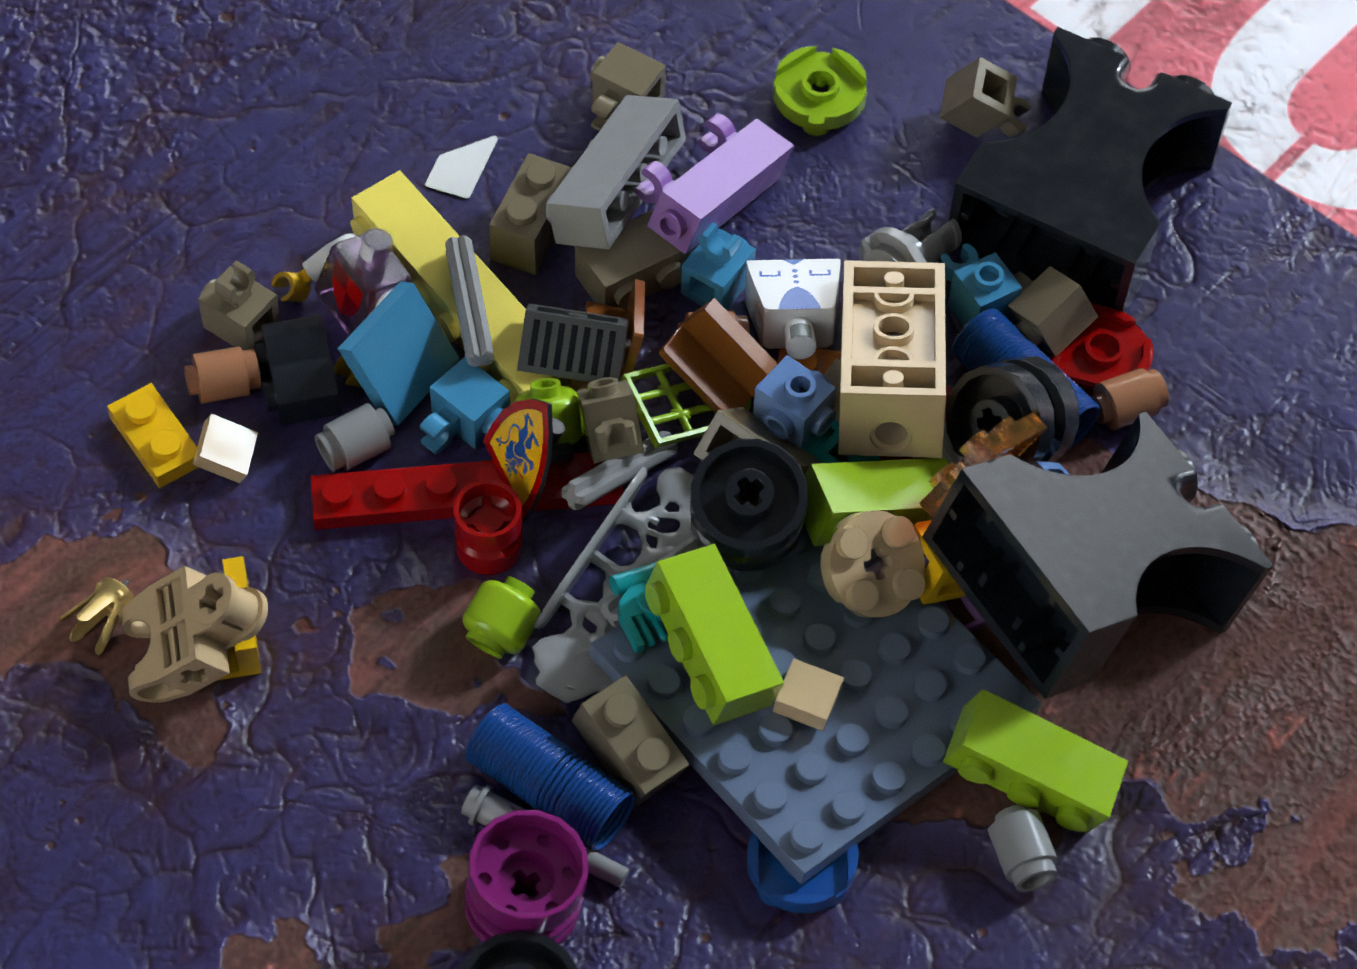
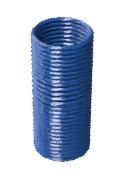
M998 309L985 310L969 321L956 337L952 348L953 356L969 371L1017 356H1036L1054 364L1043 351H1040L1029 338H1026V335H1023ZM1067 377L1071 382L1079 403V427L1074 442L1070 446L1071 448L1093 427L1098 419L1100 407L1099 404H1096L1095 400H1092L1088 394H1085L1081 387H1078L1070 377Z
M506 703L494 707L487 713L473 731L465 750L467 762L534 809L561 818L578 833L583 844L594 851L604 848L616 836L634 806L635 792L630 791L629 788H626L625 785L599 767L594 766L593 763H589V760L579 756L573 749Z

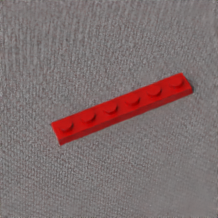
M590 452L574 453L573 460L570 463L551 464L545 487L533 511L569 508L567 500L562 498V488L569 484L571 480L605 461L593 463ZM493 460L311 475L315 530L454 518V501L463 488L472 482L484 479L498 480L502 483L503 481ZM623 485L585 507L616 504L624 493Z

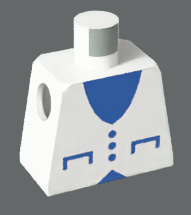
M840 259L746 261L745 304L763 347L767 349L786 348L788 355L792 358L806 359L815 353L816 348L829 347L833 344L839 297Z

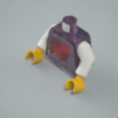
M373 228L358 236L351 233L344 234L331 241L303 262L304 269L299 273L279 272L273 277L271 285L278 288L290 285L288 294L283 296L281 301L302 302L310 295L311 282L315 281L314 290L350 336L400 281L412 283L410 273L391 250L393 243L391 235L382 229ZM341 356L336 361L334 373L348 377L345 385L362 387Z

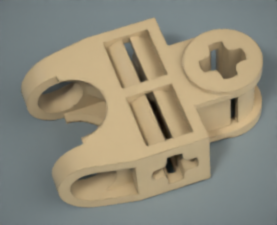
M187 566L179 568L146 587L129 601L121 611L122 629L126 635L134 638H150L147 653L135 665V671L128 677L130 696L143 702H167L191 695L228 675L230 672L227 649L242 641L251 639L261 630L268 614V602L265 595L252 587H237L233 579L225 574L215 572L204 575Z

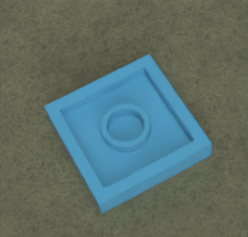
M403 281L397 284L338 347V351L376 409L382 408L390 418L392 425L399 426L430 392V386L448 372L460 359L415 284Z

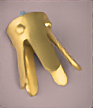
M103 577L100 582L95 584V590L92 595L58 618L60 621H64L80 611L77 614L78 623L69 634L70 641L77 642L81 640L98 622L107 616L108 619L95 646V653L98 656L102 654L121 618L122 609L134 598L132 592L126 587L129 583L128 579L121 583L114 578Z

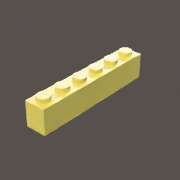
M399 170L351 198L354 218L350 221L351 228L355 235L361 240L363 237L364 243L366 245L370 244L378 253L383 268L391 277L398 276L403 282L415 284L449 342L456 341L464 350L445 246L446 241L450 237L458 238L460 236ZM474 252L494 350L493 362L488 366L480 365L479 367L510 391V405L515 402L522 392L530 390V383L538 379H558L561 386L569 387L574 379L517 371L526 309Z

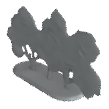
M642 467L568 571L534 626L535 629L545 627L561 604L570 611L572 626L564 634L542 638L533 646L534 663L540 670L536 678V685L565 703L584 698L597 691H602L614 683L589 656L591 643L616 628L603 617L600 610L603 606V601L613 594L609 585V577L656 562L694 535L691 530L690 516L691 483L694 475L681 467L665 469L659 475L656 489L660 497L659 506L648 511L635 512L631 503L647 477L646 468ZM669 502H674L680 507L677 512H669L664 508ZM658 518H670L678 520L680 528L676 532L660 533L649 528L648 523L651 522L657 526L660 521ZM617 524L627 525L637 530L641 539V553L636 561L629 566H619L599 552ZM647 535L657 538L656 548L650 547L646 541ZM590 563L604 570L606 580L603 583V597L598 603L579 600L570 594V591ZM584 617L597 626L595 633H590L584 629L582 625Z

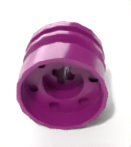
M539 810L512 811L494 818L478 833L469 854L468 876L464 893L465 916L477 938L485 942L497 934L526 931L545 935L561 945L573 933L580 915L583 893L588 878L587 851L578 833L561 818ZM531 894L534 896L532 899L528 897Z

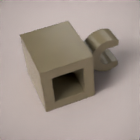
M619 42L614 45L606 56H600L595 61L589 77L590 81L593 82L592 103L594 104L591 107V112L598 114L591 123V127L600 131L610 114L616 110L626 95L663 98L665 96L666 65Z
M979 57L946 78L939 118L976 138L995 126H998L1005 135L1017 137L1027 131V125L1019 122L1015 116L1019 117L1028 112L1031 105L1021 97H1014L1017 76Z
M237 260L233 263V267L229 266L217 279L210 280L198 298L203 328L234 347L241 346L242 350H255L254 342L263 341L261 325L281 321L277 294L256 282L255 272Z
M1049 266L1034 281L1020 271L1014 275L1022 286V292L1008 305L1009 310L1018 323L1016 328L1023 335H1026V338H1029L1036 347L1039 345L1056 357L1098 318L1082 287L1053 267Z
M614 377L601 378L590 382L588 388L577 390L587 445L593 463L644 453L634 396L627 380L618 382V379Z

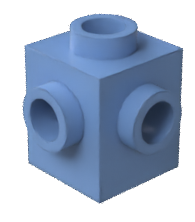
M786 355L755 387L753 416L764 423L774 436L783 440L787 439L802 449L814 435L821 437L832 425L836 417V411L833 410L836 387L831 385L822 373L816 370H809Z

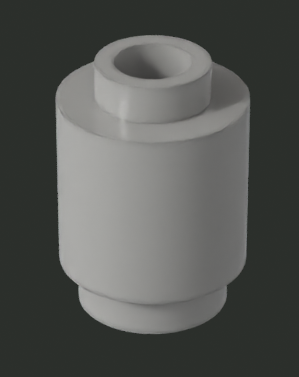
M366 403L323 425V431L315 435L314 438L323 460L331 471L335 472L342 467L348 471L390 449L391 441L389 437L395 435V430L390 418L382 408L375 410L369 403Z
M1023 805L1010 806L998 812L994 817L995 822L988 828V834L1007 881L1014 882L1016 890L1019 892L1034 891L1053 882L1058 876L1055 867L1058 863V858L1040 813L1034 809H1026Z

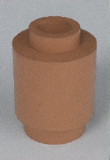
M241 346L196 353L192 354V365L184 366L189 396L198 394L201 404L249 396L250 390L261 388L259 364L254 349L242 350Z
M1139 368L1099 382L1094 386V395L1091 396L1092 400H1095L1096 404H1099L1100 407L1099 416L1096 421L1099 424H1104L1111 431L1133 424L1138 414L1147 412L1150 417L1157 416L1160 409L1168 406L1169 403L1167 385L1162 375L1156 369L1146 371L1143 368Z

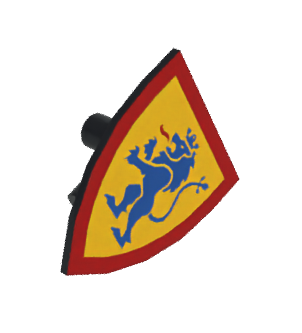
M538 399L516 401L503 409L483 439L503 483L509 485L519 496L522 505V521H526L535 508L545 487L550 465L570 463L574 457L573 447L569 442L557 443L565 431V426L560 420L552 418V403Z

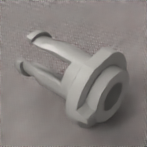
M930 209L922 215L920 221L910 223L901 231L892 227H882L861 240L860 261L939 263L942 254H951L960 247L962 241L961 230L953 218L935 232H932L931 222L937 217V212L935 209Z

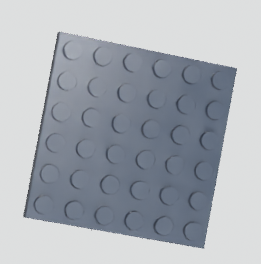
M805 525L797 546L781 562L758 571H737L728 567L727 569L783 680L793 658L844 677L841 690L824 731L772 712L775 700L768 708L713 726L706 710L700 709L694 701L691 692V680L683 663L677 662L674 659L668 645V640L666 642L661 641L652 626H649L656 643L653 646H649L636 622H634L646 644L643 652L635 654L621 625L591 643L589 656L613 682L627 675L687 762L800 884L807 881L847 852L856 843L861 842L958 772V769L943 763L963 706L982 689L1037 715L1042 704L941 602L923 605L920 598L911 600L906 608L887 617L866 618L850 613L853 611L847 609L843 603H837L826 590L821 574V554L824 546L813 545ZM872 549L871 559L864 562L865 571L874 572L877 577L882 568V560L880 556H877L875 550Z

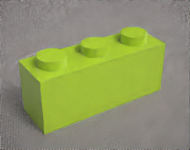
M945 457L811 464L804 475L807 480L808 495L805 527L813 545L824 546L825 543L831 542L833 534L837 531V529H834L835 526L845 517L857 512L886 511L895 516L908 518L914 526L917 522L933 519L956 478Z
M708 545L657 561L645 586L646 601L651 612L656 616H660L668 632V645L674 659L677 662L683 663L689 675L692 696L697 706L702 710H706L713 726L770 707L785 682L716 545Z
M982 689L963 706L943 763L958 769V773L968 781L988 784L1006 793L1008 799L1017 805H1023L1027 808L1035 807L1055 817L1056 822L1068 830L1089 833L1110 818L1128 760Z

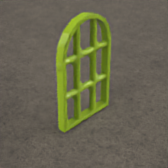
M668 364L626 373L620 378L621 381H628L634 396L637 415L654 448L703 436L708 426L693 430L688 420L691 419L692 415L712 410L706 403L682 409L676 396L679 395L678 392L692 388L686 382L670 386L664 373L674 370ZM656 375L661 384L658 386L659 389L638 394L632 381ZM667 395L673 407L670 413L650 417L642 401ZM751 399L744 407L747 411L750 410ZM679 419L685 432L661 438L655 425Z

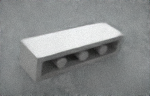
M626 95L616 110L610 114L607 122L596 137L590 141L587 149L576 164L570 168L567 176L556 191L548 198L546 217L552 225L556 244L610 249L643 202L634 193L635 187L647 179L651 182L650 179L641 174L642 170L653 161L659 162L667 168L686 141L678 99Z

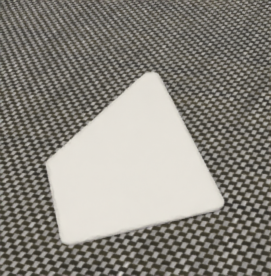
M492 136L439 155L425 186L459 197L469 198L498 137Z

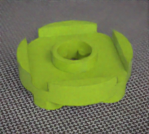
M817 46L803 47L791 52L779 63L773 83V100L778 110L789 121L802 126L803 130L809 135L821 136L826 134L829 129H836L849 124L864 109L867 96L866 72L857 59L843 50L832 48L831 54L817 52ZM814 83L819 87L828 85L829 88L827 92H816L812 90L811 85Z

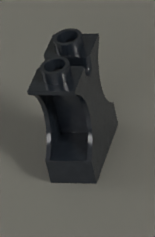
M1057 27L1053 33L1041 95L1048 103L1053 117L1038 129L1020 137L996 142H982L955 182L949 221L954 218L960 227L962 241L959 249H962V245L968 243L975 248L978 257L981 259L996 252L1011 273L1016 274L1020 271L1032 281L1051 266L1079 284L1090 303L1126 312L1145 280L1160 226V221L1151 210L1144 193L1156 183L1175 174L1194 170H1207L1213 167L1233 102L1215 95L1204 82L1188 75L1171 76L1166 73H1158L1148 87L1143 89L1130 87L1126 84V78L1131 70L1130 60L1117 44L1099 37L1086 39L1061 27Z
M1147 412L1138 414L1100 474L1086 476L1060 474L1033 466L1011 454L962 468L922 536L1044 699L1092 682L1137 614H1169L1195 621L1219 634L1227 631L1273 567V564L1260 550L1254 535L1245 526L1239 524L1222 504L1218 503L1204 508L1190 504L1198 488L1196 469L1187 454L1173 445Z

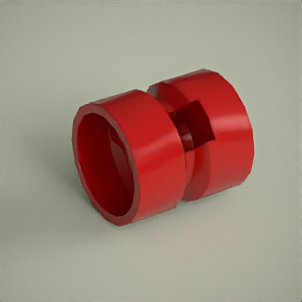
M484 479L472 482L460 491L454 501L455 547L458 558L467 569L477 574L495 575L503 573L513 567L522 554V505L519 496L509 485L498 480Z

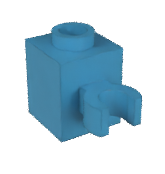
M712 222L699 237V245L682 264L680 294L701 306L715 298L727 310L745 289L746 261L755 260L756 248L750 246L742 237L729 234L718 228V224Z
M966 243L962 245L960 255L964 262L963 264L954 263L946 253L941 255L940 263H945V279L952 282L948 307L963 328L975 316L988 309H998L1006 319H1009L1012 323L1015 322V318L1008 305L1022 292V286L996 252L978 260V253L975 248Z
M465 356L430 386L432 414L420 424V429L427 434L421 439V444L437 455L449 445L456 434L476 450L484 443L483 439L501 411L510 406V391L479 366H470Z

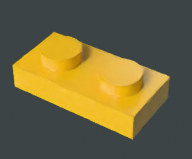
M152 383L107 405L110 419L159 489L199 468L193 465L197 446Z

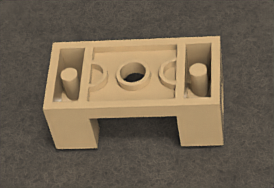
M844 260L838 455L942 458L946 405L945 263Z

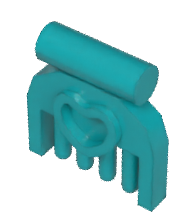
M657 561L609 577V585L614 596L623 595L617 606L618 621L635 654L643 652L646 644L634 622H636L647 645L653 646L656 643L649 626L654 627L661 641L666 642L668 640V633L663 626L664 624L660 616H656L651 612L645 596V586Z

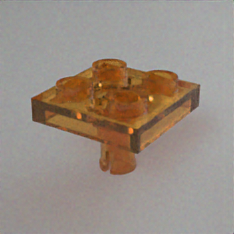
M1033 412L1017 421H1014L1009 416L997 424L988 434L985 430L978 432L961 447L960 452L964 457L957 465L954 462L949 463L930 479L929 483L933 489L919 504L933 519L962 468L1007 454L1018 458L1048 427Z

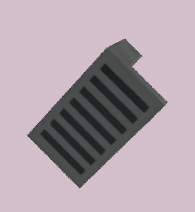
M529 303L525 311L517 371L588 382L614 377L619 382L629 319Z

